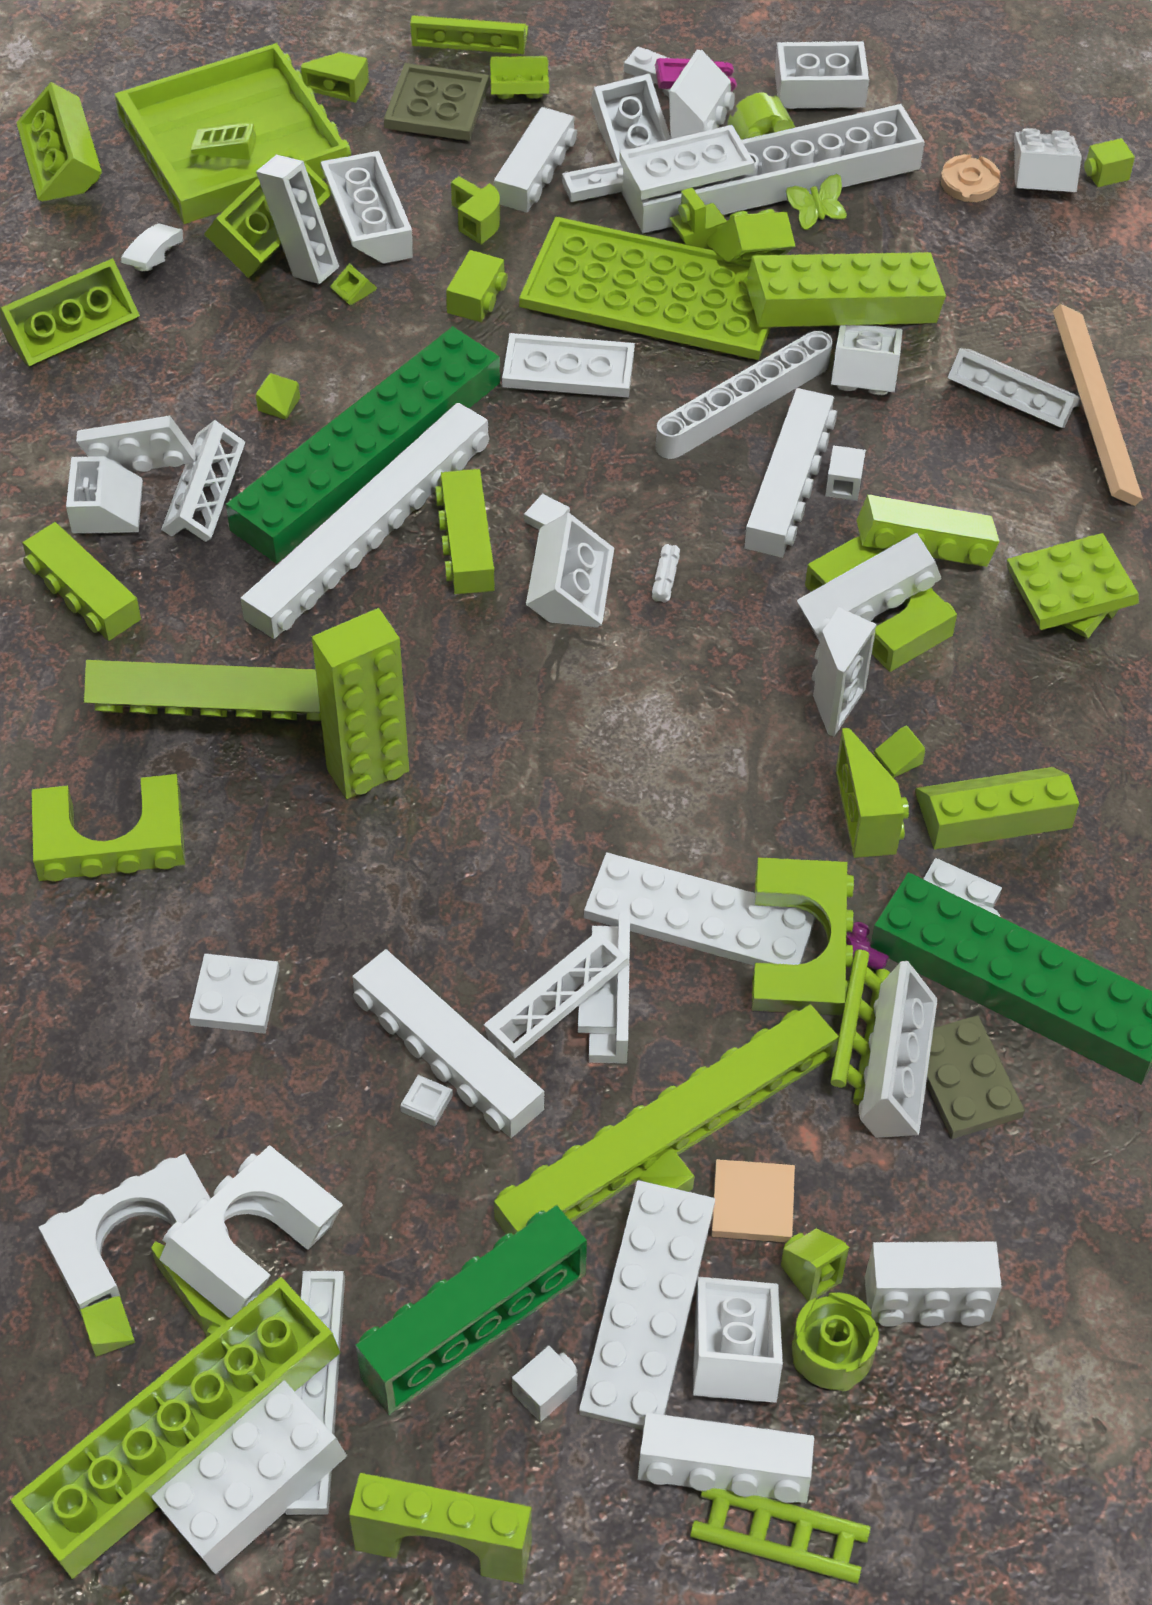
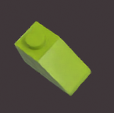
M343 52L302 63L300 67L303 82L306 87L312 89L313 93L354 103L358 101L369 82L367 58Z
M816 1228L806 1235L799 1233L786 1242L783 1249L781 1267L807 1301L814 1298L817 1299L842 1283L849 1247L844 1241Z

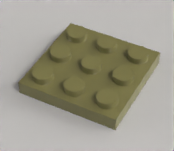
M405 63L384 117V128L470 141L489 86V75Z

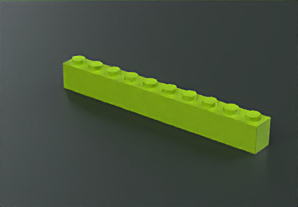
M811 1004L800 1011L793 1010L789 1012L779 1024L769 1030L764 1028L758 1031L751 1038L750 1042L739 1049L734 1047L726 1051L715 1064L708 1068L703 1066L697 1069L686 1082L677 1087L670 1086L658 1096L657 1100L647 1106L640 1105L634 1108L627 1115L626 1119L615 1126L607 1125L597 1132L594 1139L586 1144L571 1147L557 1162L550 1166L543 1165L537 1168L530 1175L529 1179L520 1185H511L502 1190L494 1200L495 1220L506 1234L512 1233L514 1235L523 1229L528 1220L537 1212L542 1210L547 1212L558 1205L571 1222L575 1221L635 1183L645 1170L671 1148L677 1155L681 1154L836 1055L839 1036Z

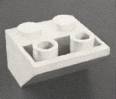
M105 456L71 457L66 509L72 533L139 532L143 488L142 478Z

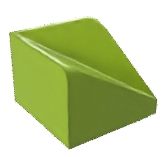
M269 373L256 393L258 411L285 420L300 400L298 382Z
M671 1148L638 1177V1180L689 1192L693 1189L695 1176Z
M115 1296L80 1309L96 1357L135 1343L120 1296Z

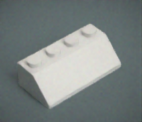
M375 151L322 161V171L352 246L382 263L413 258L412 229L380 152Z
M901 961L881 983L879 999L874 1004L876 1019L874 1032L869 1037L871 1052L869 1066L864 1071L866 1086L864 1099L859 1104V1116L862 1123L876 1138L919 1135L937 998L908 961Z

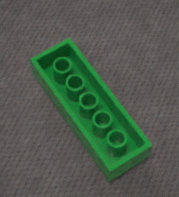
M558 1205L547 1212L544 1210L537 1212L528 1220L523 1229L514 1235L508 1233L501 1237L491 1251L482 1257L475 1256L468 1260L462 1266L460 1272L448 1281L442 1279L435 1283L421 1300L415 1304H405L394 1314L393 1319L382 1327L375 1326L366 1331L359 1339V1343L356 1344L360 1378L388 1415L392 1414L586 1276V1238Z

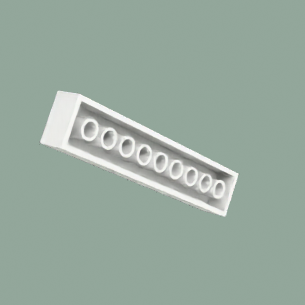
M898 104L743 139L741 141L755 163L754 173L692 188L705 205L714 203L721 214L725 215L787 200L786 189L795 185L806 188L810 194V188L816 186L819 193L821 183L828 176L834 174L841 176L842 187L919 170L921 168L925 141L903 106ZM623 169L622 195L642 233L672 227L670 218L679 215L678 206L681 205V191L640 200Z

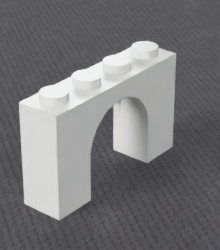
M270 1145L258 1156L252 1153L242 1163L238 1170L239 1173L234 1178L229 1175L225 1177L217 1186L214 1196L209 1201L205 1198L201 1199L191 1210L188 1216L189 1219L184 1224L179 1221L176 1222L163 1238L166 1245L159 1260L229 1318L233 1317L263 1292L270 1274L234 1245L226 1232L225 1220L241 1214H254L265 1217L277 1224L309 1250L332 1227L343 1205Z
M186 1154L177 1158H168L160 1162L155 1169L141 1176H132L124 1180L119 1187L103 1195H94L88 1198L83 1205L67 1213H58L48 1219L45 1224L39 1226L44 1244L79 1311L87 1306L120 1296L117 1285L101 1257L103 1243L116 1225L128 1218L141 1215L159 1217L172 1226L178 1221L184 1224L189 1219L188 1216L191 1210L201 1199L210 1200ZM225 1225L226 1232H227V1234H228V1236H229L228 1229H227V1227H226V1225Z

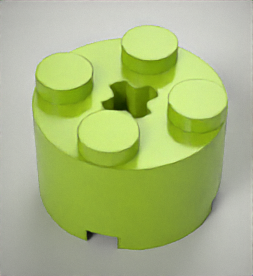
M763 92L752 94L741 100L736 105L737 111L733 117L730 114L728 118V126L732 125L741 140L795 128L779 97L775 95L771 97Z
M841 1292L829 1293L828 1296L808 1301L798 1315L792 1342L793 1363L796 1370L811 1383L826 1389L848 1391L855 1384L859 1383L871 1369L879 1340L878 1325L876 1326L869 1307L860 1299Z

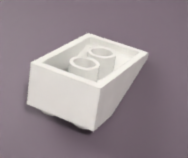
M650 73L594 87L590 103L598 128L615 163L619 162L620 151L671 139Z
M840 325L831 384L837 385L839 389L854 391L856 388L869 389L870 393L877 395L895 392L903 329L871 325Z
M698 1277L693 1359V1395L776 1403L783 1365L778 1284Z

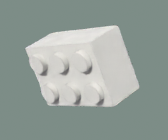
M864 41L777 42L775 79L777 96L784 107L789 109L866 107L869 76Z
M873 1242L865 1274L867 1306L872 1312L874 1321L879 1322L883 1326H898L903 1322H920L925 1326H937L944 1322H961L966 1326H977L984 1322H990L1001 1290L997 1243Z

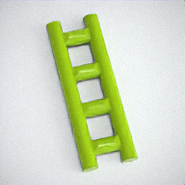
M861 949L854 952L831 1077V1084L835 1087H845L846 1082H848L855 1088L853 1103L859 1105L864 1099L866 1086L864 1071L869 1066L871 1052L869 1037L874 1032L876 1019L874 1004L879 999L881 983L890 974V971L886 969H878L876 974L867 967L869 953ZM864 984L872 991L870 1006L862 999ZM858 1016L867 1023L864 1038L856 1032ZM852 1049L861 1055L858 1071L850 1065Z
M717 1488L702 1491V1498L713 1500L707 1523L694 1520L690 1537L858 1584L862 1567L849 1563L854 1540L867 1543L871 1526L757 1495L743 1497L735 1494L733 1491ZM730 1505L754 1512L749 1535L724 1528ZM771 1517L796 1524L790 1547L765 1540ZM812 1529L838 1535L832 1558L807 1552Z

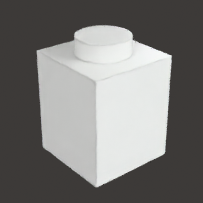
M833 445L825 496L858 501L866 450Z
M549 1345L512 1377V1394L539 1422H542L577 1391V1368L566 1354L560 1353L558 1355Z

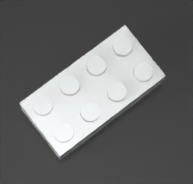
M283 1380L151 1497L216 1574L286 1512L287 1507L305 1495L344 1460L347 1455L337 1438L286 1381Z

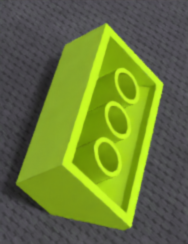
M50 82L16 122L38 200L41 201L83 194L92 184L98 181L102 174L80 98Z
M112 258L1 307L0 327L7 341L29 367L133 320L140 315Z
M1054 767L925 786L915 790L934 850L1069 829L1073 827L1079 806L1069 774Z

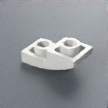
M159 223L150 227L130 244L121 257V263L132 265L134 269L139 271L153 269V266L165 261V251L170 250L171 246L183 242V230Z

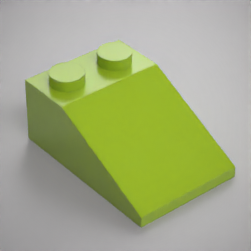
M842 728L836 775L853 857L897 854L899 840H903L905 836L903 819H908L909 817L907 798L901 797L896 780L850 728Z

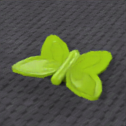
M838 174L828 176L821 183L819 193L816 186L810 188L811 194L806 188L796 185L788 187L785 191L790 205L799 211L798 220L803 230H809L818 218L824 220L825 215L831 219H846L847 214L841 203L837 200L842 189L841 176Z

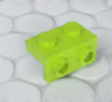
M546 56L491 57V95L497 94L498 98L509 99L513 98L514 94H526L528 98H541L543 94H549L548 58Z

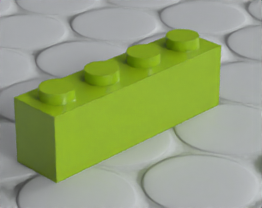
M480 469L441 472V486H435L437 506H443L444 509L443 511H438L440 531L446 530L447 532L446 536H441L443 556L450 555V561H445L446 581H453L454 594L495 591L494 565Z
M867 495L856 520L862 546L886 550L917 533L933 558L985 567L988 566L1000 542L992 516L874 495Z
M56 522L22 542L26 555L23 560L28 570L34 575L38 573L53 594L58 592L73 613L79 612L94 633L100 632L110 641L141 620L137 598Z

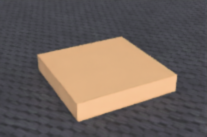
M716 1159L714 1198L716 1199L713 1210L712 1237L784 1243L791 1239L793 1230L795 1165Z

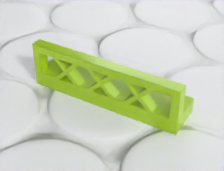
M414 15L411 18L412 46L512 54L525 53L528 36V26L525 24Z

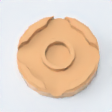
M969 154L955 156L948 160L941 172V186L947 194L964 202H980L996 194L1000 185V171L993 162L979 156V159L971 158L972 155Z

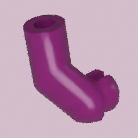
M854 922L852 932H846V944L853 945V958L856 950H865L869 953L867 966L876 971L884 969L889 956L871 948L867 937L870 929L866 924Z

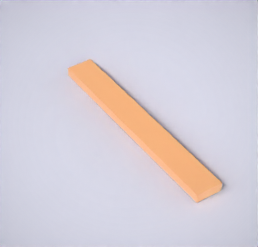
M1059 304L1053 310V314L1111 496L1135 506L1143 500L1083 314Z

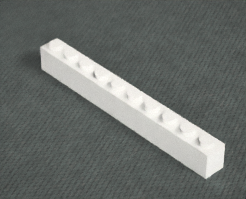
M457 402L241 597L244 620L273 639L284 630L291 628L295 620L304 611L311 609L328 589H332L338 584L341 577L350 569L356 568L366 554L372 549L379 547L383 539L391 531L398 529L415 509H420L424 505L426 499L435 492V486H441V472L462 470L477 452H481L486 448L489 442L488 420Z

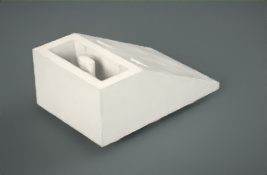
M1025 128L1022 132H1015L1014 172L1016 187L1077 192L1082 156L1074 136H1069V132L1061 130L1052 131V134H1040V130Z

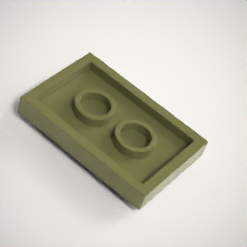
M976 1015L933 1028L926 1086L951 1139L1023 1118L1025 1110L979 1016Z

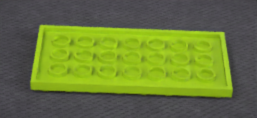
M556 216L519 297V307L756 360H759L771 328L758 327L746 286L751 261L727 262L713 250Z

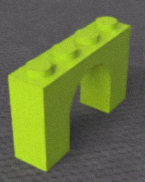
M859 535L807 565L805 587L812 592L885 550L862 546ZM932 587L905 599L903 602L905 609L902 612L876 626L872 655L889 672L953 636L957 613L951 604L945 602L933 591Z
M177 774L141 778L142 814L139 822L124 836L108 841H96L85 838L74 829L73 803L68 786L32 789L33 862L39 881H60L64 878L82 876L97 877L101 874L133 873L137 870L170 869L174 866L185 865L182 804Z
M758 857L755 875V906L793 907L811 913L823 925L828 938V946L820 956L804 964L755 963L752 977L751 1011L789 1013L793 1010L800 1011L811 1004L819 1014L842 1015L849 980H846V967H852L853 945H846V932H852L853 910H847V897H853L854 876L847 875V862Z
M359 1473L349 1512L355 1551L397 1559L402 1537H433L453 1542L476 1554L480 1560L481 1576L523 1584L532 1545V1507Z

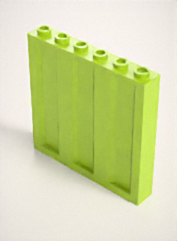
M277 43L114 93L119 119L183 224L223 212L258 179L256 173L258 169L274 156H282L289 148L321 179L325 178L321 168L322 161L351 156L348 142L345 139H341L336 124L328 120L323 105H318L312 89L305 86L300 71L293 68L289 55L283 53ZM247 123L255 125L256 143L250 160L191 154V148L198 129Z

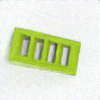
M247 123L198 129L191 148V154L250 160L256 143L255 125Z

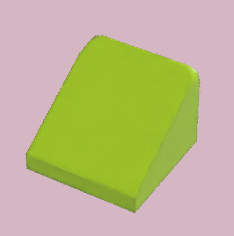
M350 263L330 286L349 305L354 304L377 289L373 283Z
M906 725L876 748L874 754L892 777L895 778L923 764L925 747Z

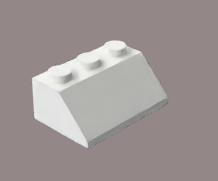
M696 50L669 90L671 139L718 128L720 124L724 123L728 111L734 107L735 95L731 92V80L702 50Z
M569 512L540 527L526 605L551 623L588 627L601 626L614 548Z
M840 607L837 608L830 619L826 617L820 625L817 636L821 638V642L814 656L818 660V664L811 678L812 681H815L814 700L827 733L831 736L836 735L866 689L876 630L875 623Z

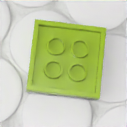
M1103 533L1007 559L1008 571L1040 630L1139 604L1138 591Z

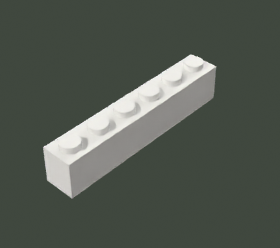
M796 388L746 527L745 549L783 558L787 545L793 546L797 533V526H794L795 521L801 522L805 511L806 503L802 502L803 498H810L814 479H810L811 475H818L822 456H819V452H826L830 433H826L827 429L833 430L835 426L837 411L832 410L834 396Z
M387 949L352 976L354 986L353 997L357 1004L363 1010L368 1011L370 1009L378 1016L380 1024L388 1033L392 1035L396 1033L402 1038L406 1048L414 1057H422L426 1060L439 1080L450 1082L457 1089V1093L462 1101L470 1107L475 1105L483 1113L486 1122L494 1130H502L508 1137L512 1138L544 1110V1090Z

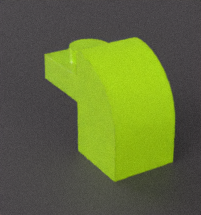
M460 176L451 182L452 206L458 209V231L482 245L497 232L500 226L499 192L490 183L480 189Z
M692 187L682 190L681 205L678 206L679 215L670 218L671 225L686 245L711 250L707 244V239L716 232L717 227L726 223L727 220L714 203L705 205Z

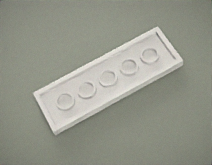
M607 852L584 909L585 919L610 926H618L619 910L630 911L631 932L753 966L755 963L801 964L816 919L811 913L799 908L755 906V893Z
M637 1180L579 1415L644 1430L646 1412L665 1415L716 1198Z

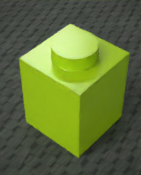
M1122 138L1090 145L1087 159L1084 162V169L1087 176L1091 177L1097 187L1130 180L1135 156Z

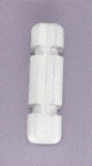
M666 544L662 547L661 558L659 559L655 576L656 581L652 589V598L656 602L661 601L665 603L670 600L671 588L673 587L677 569L676 565L680 556V549L676 545Z

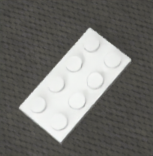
M732 125L619 152V162L640 200L754 173L755 167L753 159Z
M510 333L503 370L502 387L629 397L635 343Z

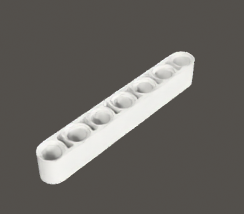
M822 331L810 332L662 417L657 423V453L667 459L680 457L822 374L830 365L832 338Z

